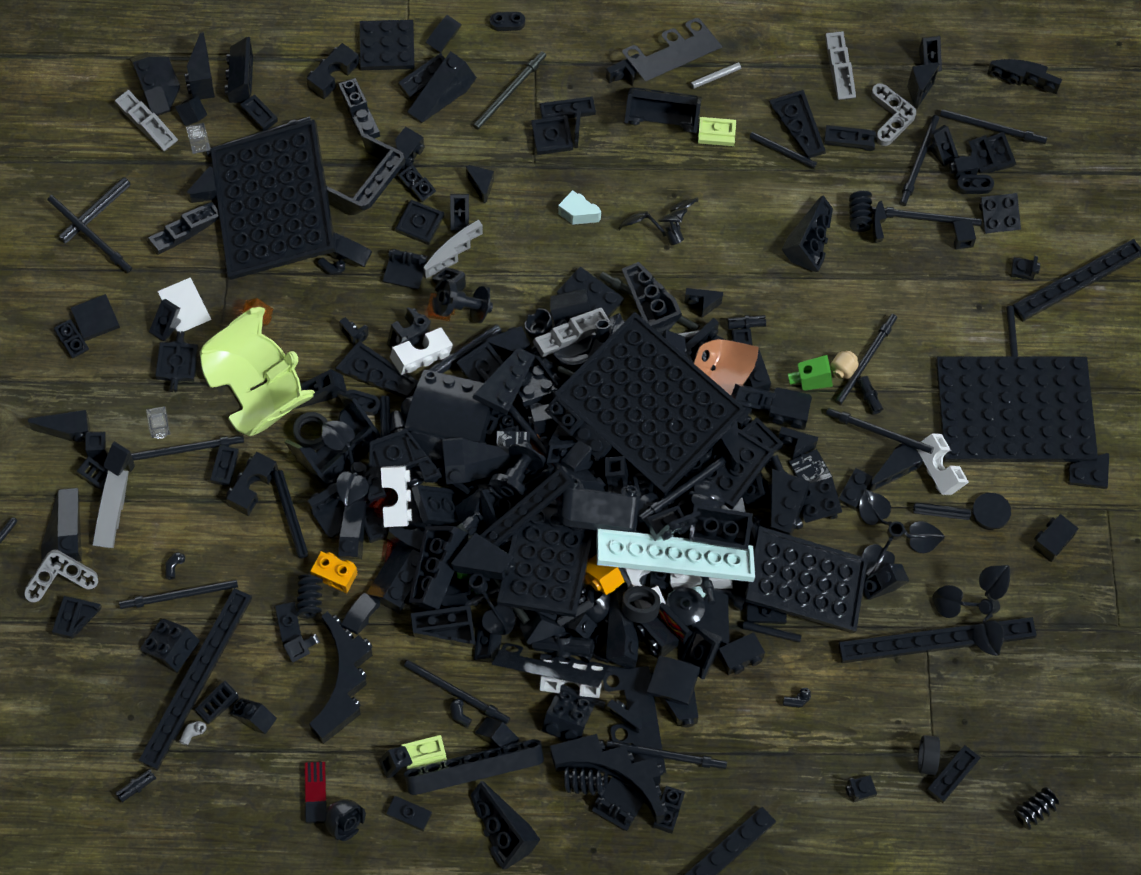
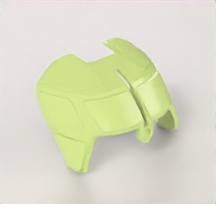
M262 307L247 310L232 321L228 327L208 340L200 350L202 371L210 387L226 384L231 387L242 406V410L230 415L228 418L238 432L248 436L258 434L269 428L292 409L313 398L315 393L314 390L301 391L300 381L294 369L298 364L297 354L294 351H290L285 355L273 340L261 334L262 320L265 309ZM268 380L264 385L251 391V388Z

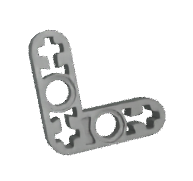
M876 84L872 89V98L893 114L879 129L876 136L878 144L888 146L914 121L916 109L886 85ZM895 100L899 105L891 106L889 101ZM893 122H898L901 125V127L896 129L893 128L891 124ZM889 131L890 133L888 135V138L885 137L883 139L882 136H885Z
M52 550L46 555L27 584L25 597L30 602L39 601L57 573L86 589H93L97 586L98 575L94 570L58 550ZM58 556L59 562L64 563V560L67 562L64 564L63 569H60L61 564L58 562L52 564L50 557ZM69 565H75L78 571L75 574H69L66 569ZM81 570H84V576H93L94 582L86 583V579L80 576ZM43 571L50 574V578L46 581H42L38 577ZM38 583L40 585L37 589L38 595L30 596L29 590H34Z

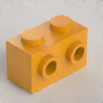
M321 551L311 569V575L322 578V583L347 594L357 576V567L349 560L342 561L333 553L327 552L326 554Z
M597 554L589 559L584 579L586 585L589 584L597 592L600 591L607 595L625 582L618 567L597 565Z

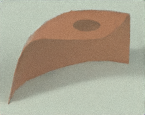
M713 340L700 346L694 364L731 395L735 383L743 385L754 369L758 356V347L729 340ZM708 350L710 354L709 359L704 362L702 360V353ZM713 365L716 367L714 371L710 370Z

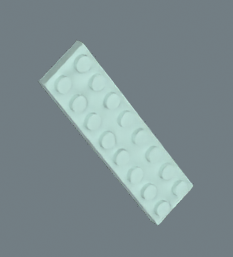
M598 529L596 533L597 565L753 582L755 579L753 546L750 545L748 546V551L690 542L687 538L671 537L665 541L663 539L654 541L651 534Z

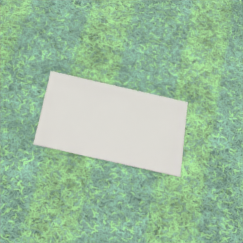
M191 277L158 291L162 300L167 299L181 308L177 316L181 322L176 327V330L180 331V333L211 320Z

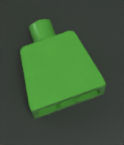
M827 355L798 363V372L788 373L790 385L801 383L803 390L833 387Z

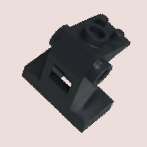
M407 307L405 319L410 324V327L403 328L398 321L391 324L387 346L392 351L393 347L410 341L412 346L421 342L425 334L429 332L431 320L425 315L419 314L415 308Z

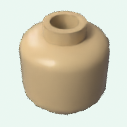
M850 351L839 352L830 365L833 375L838 379L851 378L859 365L857 356Z

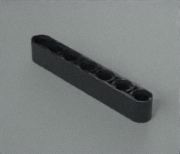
M538 739L526 740L411 768L404 773L408 793L418 795L537 766L544 761L541 741Z

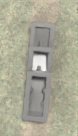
M844 31L826 33L825 40L837 98L838 100L856 98L852 65L849 62Z
M130 90L115 100L114 103L161 150L166 151L178 141L158 116L152 113L142 101L139 102Z
M479 220L459 231L434 253L424 266L425 278L458 262V254L470 248V240L483 234V225Z
M601 307L570 318L568 323L552 328L550 333L534 338L533 343L540 355L544 357L595 333V323L598 320L604 319L609 322L610 320Z
M108 470L93 541L94 546L114 548L116 530L119 528L121 510H123L129 471L123 470L117 476Z

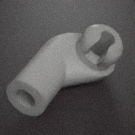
M201 721L188 724L179 743L188 746L192 737L206 731V724Z

